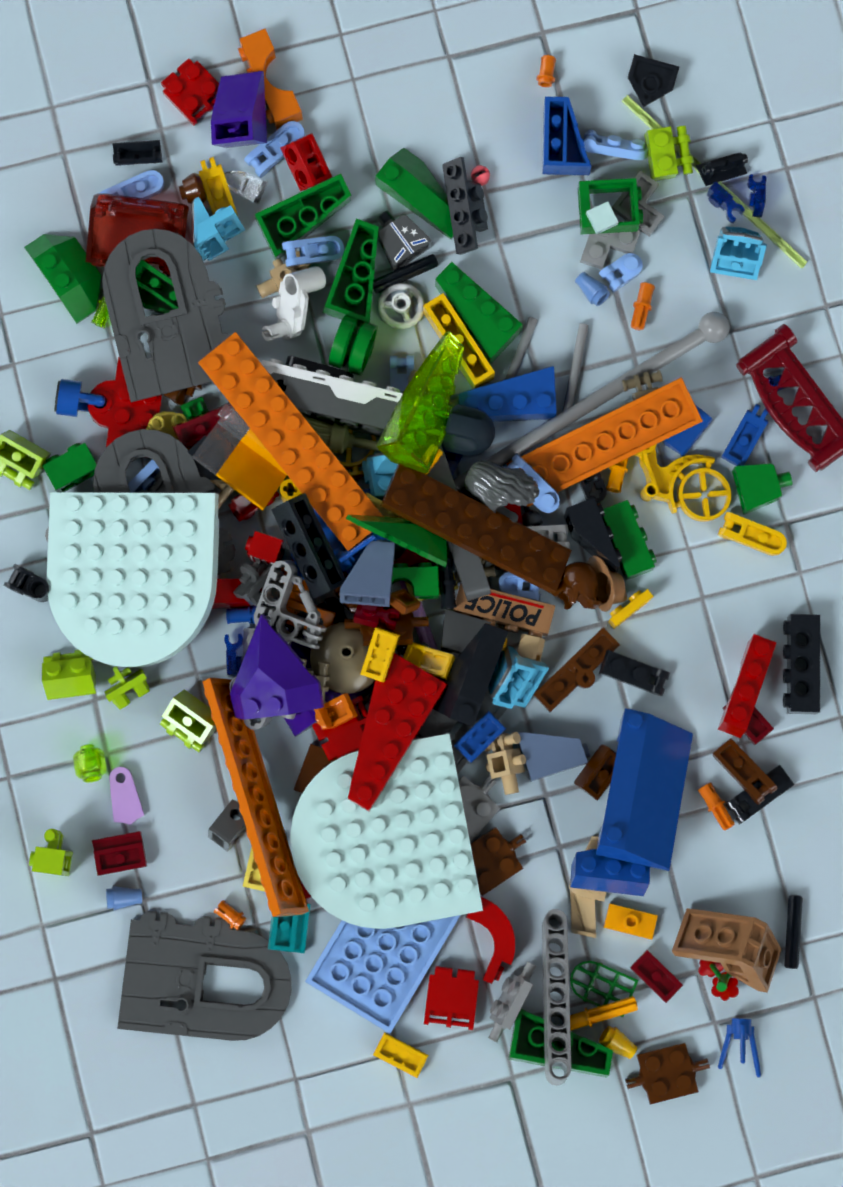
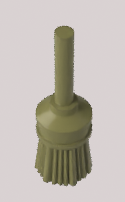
M310 417L305 418L329 449L340 455L347 448L352 449V447L379 452L399 450V445L354 437L355 434L349 432L347 425L343 426L337 423L332 425Z

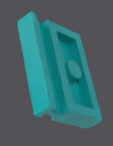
M307 903L309 912L302 915L271 917L269 950L305 953L310 904Z

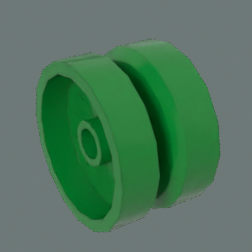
M345 315L334 338L329 356V365L341 369L349 358V372L361 376L373 352L378 326L365 322L358 331L357 318Z

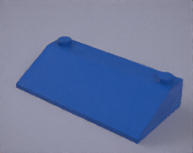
M624 709L618 731V746L604 821L599 832L595 855L666 871L670 870L693 733L649 713Z

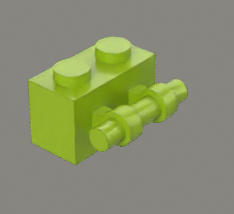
M671 126L647 130L644 134L645 144L648 148L647 157L650 177L654 181L675 178L678 175L677 167L683 166L684 175L693 173L692 164H694L693 156H690L689 143L691 141L690 135L687 134L686 126L676 127L677 137L672 136ZM675 145L680 147L681 158H676Z
M8 430L0 435V476L4 475L11 479L20 488L23 486L31 490L35 482L28 479L27 476L33 479L40 475L44 469L42 465L47 463L46 460L50 457L51 453L17 433ZM8 466H10V467L16 469L17 471H19V473L16 472V471H14V470H12V469L9 468Z
M75 650L74 653L68 654L57 652L53 653V656L43 657L42 684L47 700L96 694V674L92 663L93 659L80 650Z
M185 689L173 697L160 722V725L166 729V733L171 736L175 735L184 742V746L189 749L193 748L198 753L204 748L205 745L203 743L216 730L215 723L211 717L210 707Z
M48 829L44 834L45 841L48 842L47 848L36 846L35 851H31L29 866H32V872L69 877L73 852L62 850L64 836L60 830Z

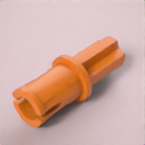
M640 283L637 301L633 304L635 309L631 321V328L640 331L645 328L648 312L652 309L650 304L653 291L655 290L653 284Z
M712 782L698 789V792L709 808L708 812L712 811L721 828L728 830L735 825L734 821L723 805L726 802L721 800Z

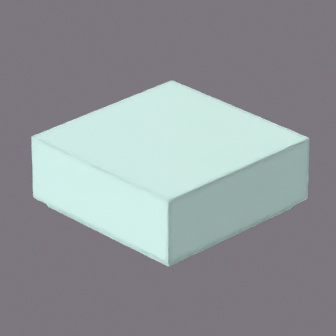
M608 201L586 211V215L596 235L619 223Z

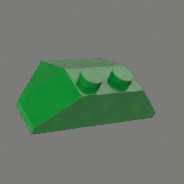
M43 234L24 247L76 324L97 311L102 275L75 237Z

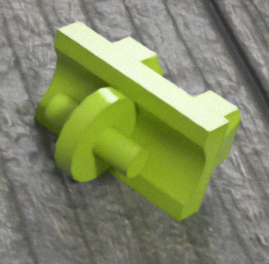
M115 666L112 668L115 675L110 677L108 681L111 685L118 681L120 682L104 691L108 701H112L119 709H122L131 703L125 692L133 688L138 697H142L150 692L146 681V674L142 668L124 678L132 673L130 668L127 667L120 671Z

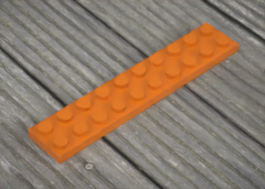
M234 332L198 362L302 494L306 493L312 507L347 551L352 550L369 537L373 532L347 520V515L384 516L241 337Z
M208 678L202 681L205 697L209 702L212 712L211 717L218 732V740L224 752L225 764L229 769L233 782L232 787L236 793L239 810L245 822L246 834L254 852L253 857L260 872L261 884L266 892L268 907L273 917L307 913L309 909L294 865L255 732L245 725L244 719L234 717L229 688L232 679Z

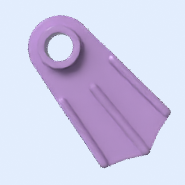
M117 767L113 769L109 780L114 822L131 825L137 819L144 816L132 774L127 768ZM120 773L125 775L123 783L117 780V775Z

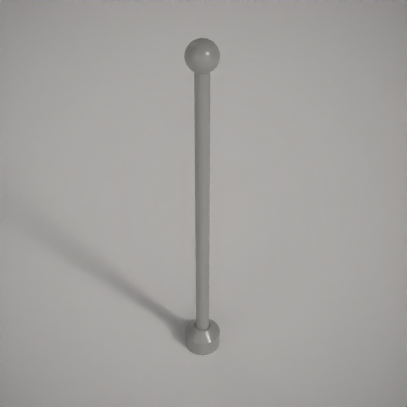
M719 312L705 314L699 322L698 329L485 460L503 466L510 462L516 453L519 455L523 454L624 392L621 380L632 379L633 375L636 374L642 377L644 372H648V374L654 373L705 341L710 343L721 342L729 333L730 325L728 319ZM468 470L453 479L458 492L466 489L464 481Z

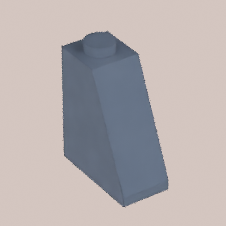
M379 539L371 541L366 546L340 588V603L390 607L395 543Z
M519 732L521 741L518 745L521 749V754L526 757L525 766L530 782L588 763L587 758L590 757L587 744H582L580 739Z

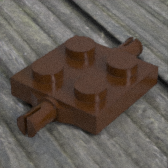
M390 605V607H384V610L395 608ZM412 612L405 615L400 613L399 619L390 618V620L396 621V628L394 630L386 628L381 623L378 625L379 628L400 635L397 645H413L412 632L414 627H428L429 619L428 616L414 617ZM344 619L345 629L359 628L363 636V646H369L375 628L354 623V619Z
M494 827L470 843L479 892L482 896L524 869L516 858L514 851L524 843H527L525 839H522L524 838L522 834L509 842L502 837L497 827Z
M686 1043L637 1055L640 1067L639 1076L625 1079V1082H636L626 1085L627 1089L642 1086L647 1093L649 1105L698 1093L695 1080L696 1072L710 1069V1065L699 1066L708 1063L707 1058L693 1062L688 1054Z

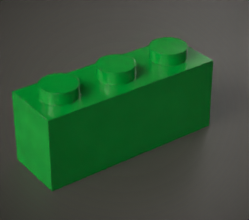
M626 500L603 509L605 513L603 522L605 526H610L613 533L612 545L614 549H619L623 561L620 562V568L625 580L627 581L653 571L655 568L654 563H657L653 550H648L645 541L648 538L644 528H639L636 519L639 516L634 504L630 505L629 501Z

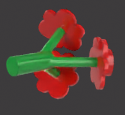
M700 960L698 972L701 976H717L712 980L714 986L711 989V993L713 996L720 997L723 1001H727L729 997L735 998L738 996V980L732 978L726 972L720 973L724 969L721 963Z

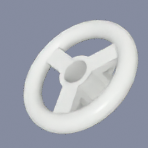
M397 283L386 288L381 293L378 300V313L388 326L395 329H407L416 325L421 320L425 301L421 292L416 287L407 283ZM397 290H406V291H407L406 294H405V293H397V294H395V295L393 296V298H392V301H386L387 297H388L392 292H394V291H397ZM415 296L418 310L415 316L411 318L408 310L411 306V299ZM399 302L406 304L403 308L397 306ZM385 309H394L396 312L401 313L404 322L392 320L387 315Z

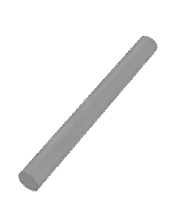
M533 317L528 318L505 380L517 376L538 321Z
M579 324L563 411L574 405L588 332L587 324Z

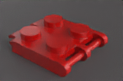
M188 58L177 68L180 76L178 77L172 72L161 82V85L164 88L163 94L195 126L201 116L207 111L211 112L213 110L216 98L210 103L208 101L217 94L219 83L198 60L193 63ZM202 106H204V108L199 113H197L194 117L192 116Z
M362 696L351 700L358 715L357 717L332 729H322L317 722L312 724L319 741L326 738L329 740L321 745L329 761L359 751L368 714L364 707ZM357 704L359 705V708L364 716V719H362L356 707Z
M435 966V975H429L424 1025L437 1023L445 1024L449 1028L453 1025L468 1027V1030H473L479 980H474L475 971L458 969L457 977H452L453 968ZM430 1015L447 1017V1020L430 1018ZM452 1018L466 1019L469 1022L454 1021Z

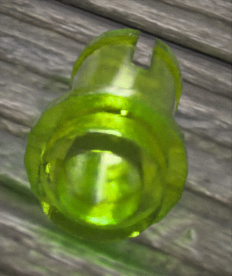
M103 296L98 301L99 306L91 323L105 329L109 313L105 297Z

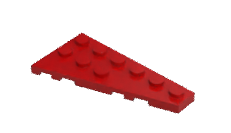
M395 653L385 682L375 680L348 794V800L368 812L371 811L447 687V684Z

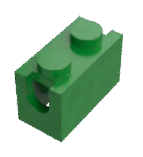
M76 443L67 449L68 452L61 456L59 454L53 455L46 460V464L42 465L56 492H66L94 476L97 462L86 443Z

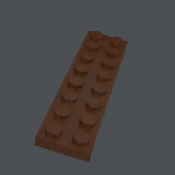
M402 462L397 465L380 505L551 594H554L558 589L572 551L518 522H512L505 515L497 511L496 513L493 512L489 507Z

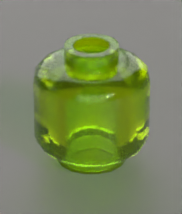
M92 744L83 745L73 755L75 775L82 779L83 782L99 781L106 773L104 751L100 748H96Z

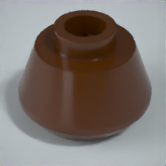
M192 173L182 180L183 185L178 186L182 200L187 199V202L192 204L195 198L200 197L204 204L206 194L199 174Z

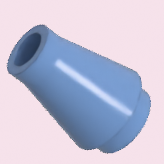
M582 272L575 280V283L580 287L590 304L600 306L610 295L606 285L592 278L586 272Z
M118 886L106 889L107 909L113 908V910H118L135 904H142V890Z

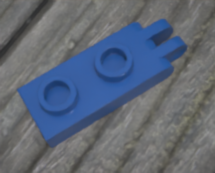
M759 404L755 405L753 411H746L721 458L735 466L745 465L769 422L765 419L768 414L766 408L761 416L757 415L760 408Z

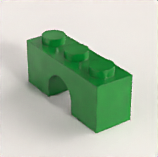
M405 563L393 565L392 585L397 581H406L412 586L416 599L439 598L438 566H433L432 563H418V567H408V564Z

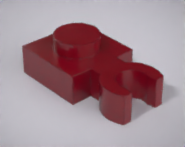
M358 604L353 622L373 628L378 627L379 623H381L386 628L394 630L396 628V621L390 620V618L399 619L400 612L393 608L384 610L383 606Z

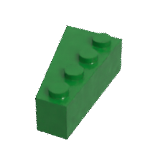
M523 1009L519 1011L514 1021L508 1060L545 1066L543 1018L526 1012ZM570 1032L571 1071L607 1078L610 1074L613 1050ZM554 1041L551 1043L554 1050H564L560 1042Z

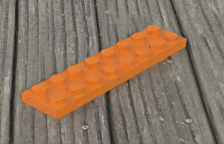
M681 377L521 457L559 492L703 422Z

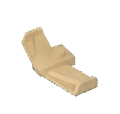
M592 836L585 851L596 849L599 837ZM569 884L571 933L596 938L595 900L604 902L606 892L570 888Z

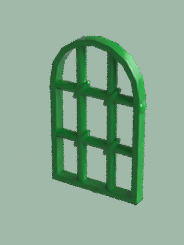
M584 961L576 965L570 976L571 989L575 995L583 999L584 1002H590L596 1006L602 1005L587 999L590 991L604 996L605 1001L603 1005L608 1004L609 1000H620L612 994L615 987L629 992V997H631L639 981L609 968L601 962ZM588 963L597 965L594 973L580 966ZM600 966L616 973L613 981L600 976V973H598ZM576 970L590 975L591 980L588 985L573 979ZM620 975L635 981L632 989L617 982ZM595 978L611 986L608 994L592 986ZM573 983L586 990L584 996L576 992Z

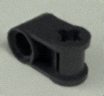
M14 564V571L8 582H5L3 586L38 602L48 601L49 585L47 581L33 572ZM44 584L45 591L43 594L36 595V587Z

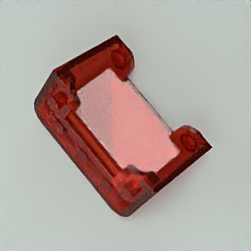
M105 193L95 194L90 206L86 262L98 267L105 266L109 255L121 241L129 235L142 230H168L186 239L189 207L176 202ZM158 256L149 257L144 260L150 264H158L159 269L164 274L170 275L165 260Z

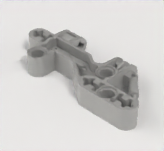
M292 560L276 561L270 568L254 613L255 626H257L260 616L268 613V617L271 618L268 624L276 633H280L289 645L294 641L313 649H319L318 640L323 638L320 634L326 631V627L319 624L321 614L316 609L309 591H305L302 584L303 578L297 576L298 567ZM281 567H285L284 570L288 572L287 575H284ZM294 584L298 585L301 592L299 595L308 613L306 618L291 613L286 608ZM273 588L279 590V600H275L272 597ZM287 620H291L294 623L293 632L287 630ZM234 677V678L231 680V682H230V686H229L230 692H231V689H232V687H233V684H234V682H235L236 677ZM296 713L290 715H283L281 717L294 719ZM272 717L260 718L261 721L257 722V718L246 719L244 723L248 728L256 730L267 726Z

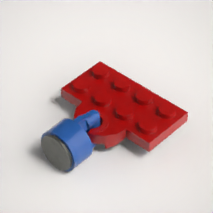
M119 357L115 380L97 384L90 393L81 392L82 381L61 379L57 384L54 412L57 415L77 417L78 411L89 412L96 424L108 429L106 447L116 438L128 432L146 429L150 419L160 413L162 395L135 402L130 401Z

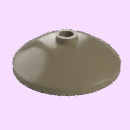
M339 622L328 626L325 632H321L320 635L323 638L318 640L320 648H311L310 665L314 671L313 674H318V662L330 663L327 676H330V681H326V686L329 687V690L341 694H353L371 686L375 680L360 675L369 646H363V636L360 629H345L344 622ZM344 650H350L351 654L349 656H344L342 652Z

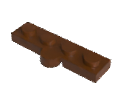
M603 627L533 696L550 713L577 686L582 689L590 688L595 682L593 671L603 662L606 650L614 652L620 644Z

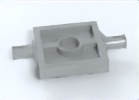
M462 776L459 780L470 843L500 810V807L487 794L497 783L490 776L481 786L473 784L465 776Z
M527 962L521 975L516 976L512 974L510 978L508 977L504 981L501 989L503 992L499 1000H495L490 1009V1019L495 1022V1025L488 1037L489 1039L497 1043L503 1030L506 1028L511 1029L533 986L529 979L537 966Z

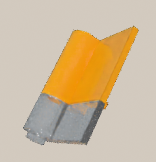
M225 403L217 414L221 418L192 458L263 511L287 474L233 406Z

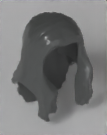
M486 460L474 463L468 470L464 481L466 490L471 496L489 507L493 512L496 513L497 511L510 518L514 523L518 521V515L503 506H507L509 503L527 506L535 502V498L539 496L540 491L536 481H533V478L528 476L523 469L504 468Z

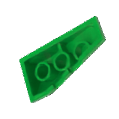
M402 148L391 156L376 174V186L452 240L453 230L447 194L425 163L407 149Z
M347 515L346 519L446 567V540L404 518Z

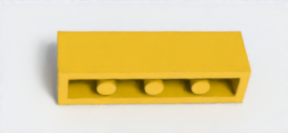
M444 293L424 304L423 314L471 388L482 387L494 380L495 371Z

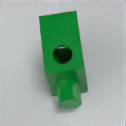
M774 464L735 466L732 470L743 515L778 501L782 497L781 488L792 486L793 484L790 472L777 474Z

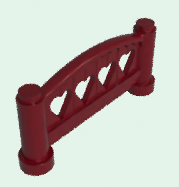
M782 324L775 329L774 335L739 359L736 367L743 376L746 374L751 375L761 401L780 429L794 443L810 454L811 459L808 460V464L815 472L822 471L843 455V419L790 349L797 344V338L787 325ZM784 368L777 386L770 385L769 378L763 375L764 369ZM798 387L792 405L784 404L783 398L777 394L779 388ZM812 406L807 423L805 425L799 424L798 417L792 414V409L794 407ZM827 425L822 442L815 444L812 441V436L806 433L807 427Z

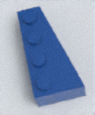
M554 366L459 393L458 405L483 411L493 422L552 419L557 413Z

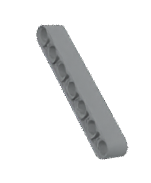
M552 909L548 911L542 922L544 1048L546 1079L550 1084L558 1086L565 1083L571 1073L568 931L565 913L559 909ZM556 919L560 923V927H552L548 920ZM549 944H558L561 948V951H552L549 947ZM550 968H558L561 971L562 975H552L550 972ZM550 993H560V995L562 996V1000H553L551 998ZM557 1016L561 1018L563 1025H554L551 1022V1017ZM554 1041L560 1042L564 1050H554L551 1043ZM555 1066L562 1068L564 1076L554 1075L552 1068Z

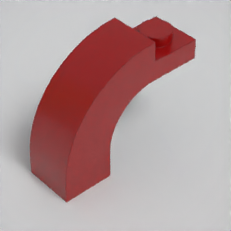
M481 897L483 911L469 913L466 918L486 927L493 937V956L482 979L492 984L494 980L499 981L504 967L500 966L501 962L503 961L510 965L513 962L515 936L512 925L504 912L493 902Z

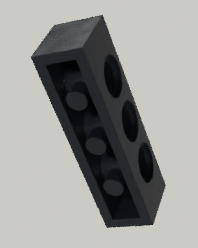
M306 493L271 509L313 599L342 586L346 578Z
M790 614L787 620L783 622V634L787 635V645L784 644L783 659H787V669H783V683H787V693L783 694V708H787V714L816 715L820 713V615ZM797 634H802L806 637V646H800L796 643L795 637ZM797 658L805 660L807 664L806 670L802 671L796 667L795 661ZM801 682L806 686L807 691L805 695H800L796 692V683Z

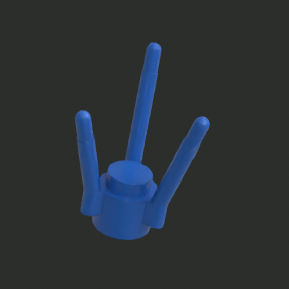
M371 535L350 551H347L343 544L334 551L343 572L346 571L347 574L351 572L354 567L352 563L355 562L353 555L373 541L376 535Z
M732 1018L731 1025H727V1033L718 1068H723L732 1034H734L733 1039H740V1061L742 1064L745 1063L746 1040H750L756 1076L760 1078V1064L754 1036V1026H751V1019Z

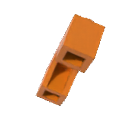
M266 29L240 38L241 47L238 48V52L242 62L247 61L250 67L246 69L247 73L264 71L265 104L268 109L266 110V117L269 124L274 123L278 130L289 121L298 122L303 120L302 111L293 91L280 90L274 87L266 78L267 68L276 58L274 47Z

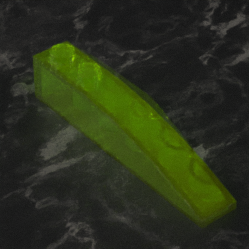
M447 331L415 373L397 403L376 446L391 462L422 473H428L446 435L444 424L446 417L451 412L449 401L451 395L455 393L454 378L455 375L459 374L464 346L450 331Z

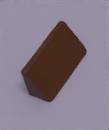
M601 744L575 779L574 784L598 801L611 783L616 752Z

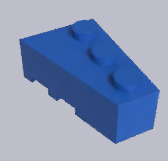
M596 849L576 852L571 864L570 888L636 896L645 895L650 884L649 866L595 855Z

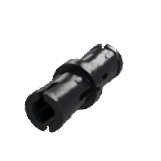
M447 558L446 567L438 564L441 609L457 608L454 588L457 586V583L453 577V559Z

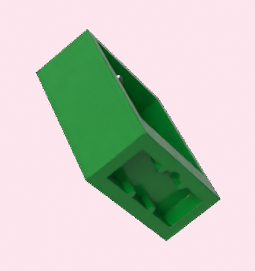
M636 178L579 181L577 190L580 235L596 234L586 215V211L590 210L589 194L629 192L631 221L619 222L618 225L599 234L638 231L639 225L643 223V209L638 208V201L642 199L641 186H637Z

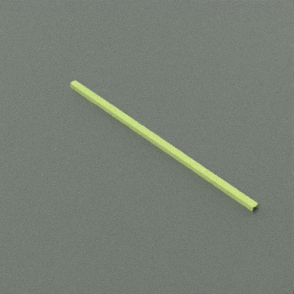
M628 95L622 99V102L649 128H663ZM675 145V152L681 156L679 145ZM693 156L694 164H692V168L698 172L696 165L701 163ZM722 182L712 184L720 194L801 269L806 265L807 261Z

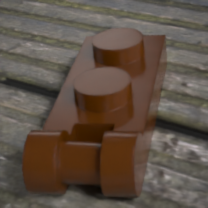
M731 738L712 753L716 761L738 782L756 804L759 805L765 800L764 797L768 793L772 794L778 789L775 783ZM760 781L763 785L757 790L753 785Z

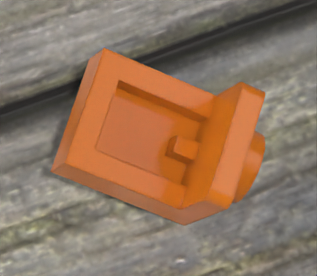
M348 693L325 703L323 708L314 709L315 719L322 729L335 728L358 716Z

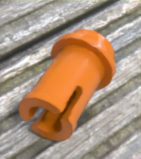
M543 55L541 57L540 73L536 78L538 85L541 87H551L552 83L555 82L553 75L556 58L554 56Z
M224 900L218 904L219 908L214 910L215 914L231 925V929L239 930L247 919L243 916V912L239 913Z

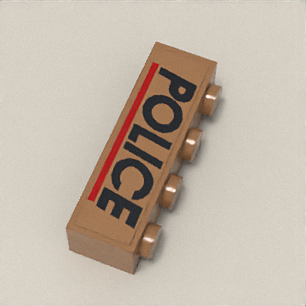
M460 583L456 598L457 608L453 609L454 612L491 622L490 625L493 626L495 624L505 626L504 630L518 633L519 630L528 632V635L542 638V636H548L555 610L554 605L490 589L491 594L467 601L462 584Z

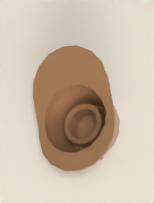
M596 555L590 557L587 564L596 572L599 581L596 595L597 601H602L599 609L607 612L613 604L627 600L625 581L621 574L609 571L602 558Z

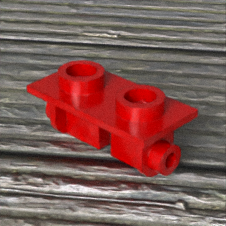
M277 491L266 506L271 505L275 498L279 496ZM241 494L230 500L231 503L228 504L239 522L251 518L255 511L260 509Z

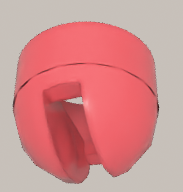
M482 165L473 168L471 172L472 182L479 183L481 186L487 184L490 179L488 168ZM485 171V173L475 177V174Z

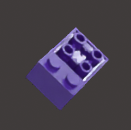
M264 71L221 76L211 117L212 145L231 148L267 143Z

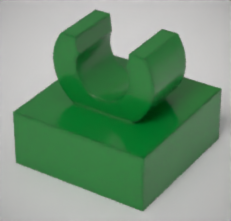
M203 397L180 406L187 420L208 412Z

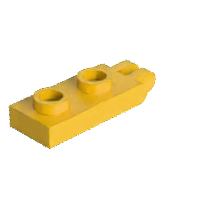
M214 157L209 158L212 166L210 168H207L205 160L200 161L203 170L198 172L212 214L214 215L222 207L231 205L238 215L221 164L216 165Z

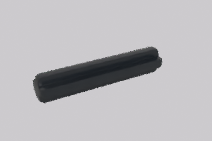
M431 254L373 280L374 292L379 293L390 286L402 283L437 267L438 261L435 255Z
M790 895L788 898L784 966L788 969H797L799 967L803 898L800 895Z

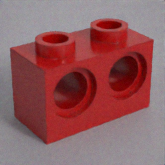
M312 133L280 147L300 191L313 187L332 177Z

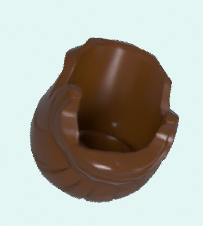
M585 562L567 564L558 589L552 595L564 602V609L566 610L570 609L577 601L580 602L583 608L596 609L602 605V601H597L596 599L599 581L593 568Z

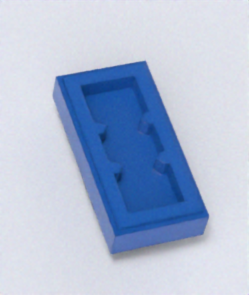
M488 711L454 744V747L471 764L506 728Z

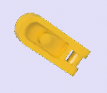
M726 512L723 528L721 527L717 534L724 539L732 540L771 556L781 554L787 545L786 537L781 532L730 512ZM734 524L741 526L739 533L732 531Z

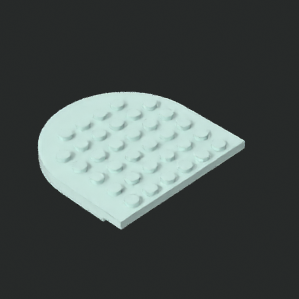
M50 492L47 558L48 600L60 630L78 650L104 664L121 667H144L173 657L192 642L206 623L216 595L219 546V494Z
M450 734L414 740L370 812L348 800L359 751L352 752L333 761L322 769L308 784L298 801L292 819L291 852L296 871L305 889L327 912L353 925L373 929H386L483 911Z

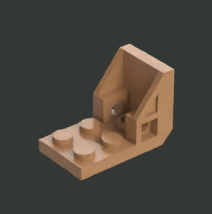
M687 908L672 952L678 957L721 963L729 975L757 991L768 993L782 949L768 924L755 917Z

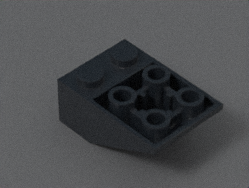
M595 498L567 507L564 519L572 539L590 555L602 558L609 571L618 572L621 566L620 562L623 560L619 549H614L611 540L614 537L610 526H605L603 522L605 513L601 503H596Z

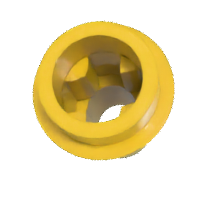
M607 1026L599 1038L600 1044L628 1059H631L637 1051V1046L617 1027Z

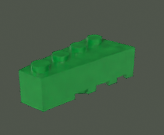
M339 174L256 213L255 220L274 259H279L286 254V250H283V242L305 239L351 201V193L342 174Z
M356 218L322 313L341 320L345 315L357 318L359 327L365 322L370 323L378 226Z
M452 261L436 277L435 287L440 294L444 293L491 365L522 332L523 324Z

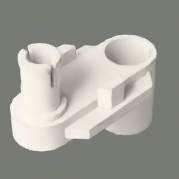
M315 266L284 276L283 281L280 282L279 296L273 298L272 301L273 307L277 308L278 322L262 328V330H266L262 331V336L266 341L279 337L289 340L301 335L302 330L305 329L309 301L307 293L321 290L326 284L325 274L320 267Z

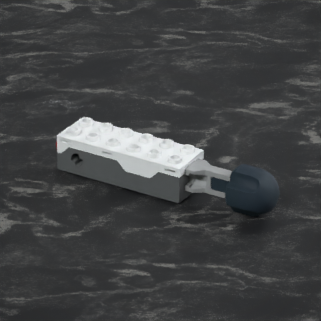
M270 359V361L262 360L261 362L305 418L310 417L332 425L334 423L343 426L347 425L350 430L398 441L400 430L442 439L444 440L443 446L446 451L467 456L484 453L491 446L495 438V427L492 419L485 412L475 408L457 404L453 406L451 413L406 402L403 393H400V390L394 387L387 386L386 389L378 388L377 384L369 381H363L361 384L353 382V378L340 375L339 378L332 377L329 372L323 370H316L315 373L307 371L306 367L298 364H293V367L286 366L284 362L277 359Z

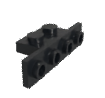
M459 157L444 163L442 167L456 254L462 255L478 249L476 231L488 230V216L485 211L484 192L481 184L467 180L464 157Z

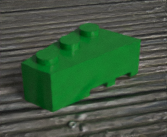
M141 260L136 268V281L143 309L162 314L178 309L172 279L149 263Z

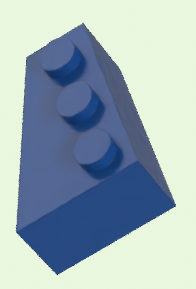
M545 96L543 108L542 174L589 176L591 163L588 160L569 97Z

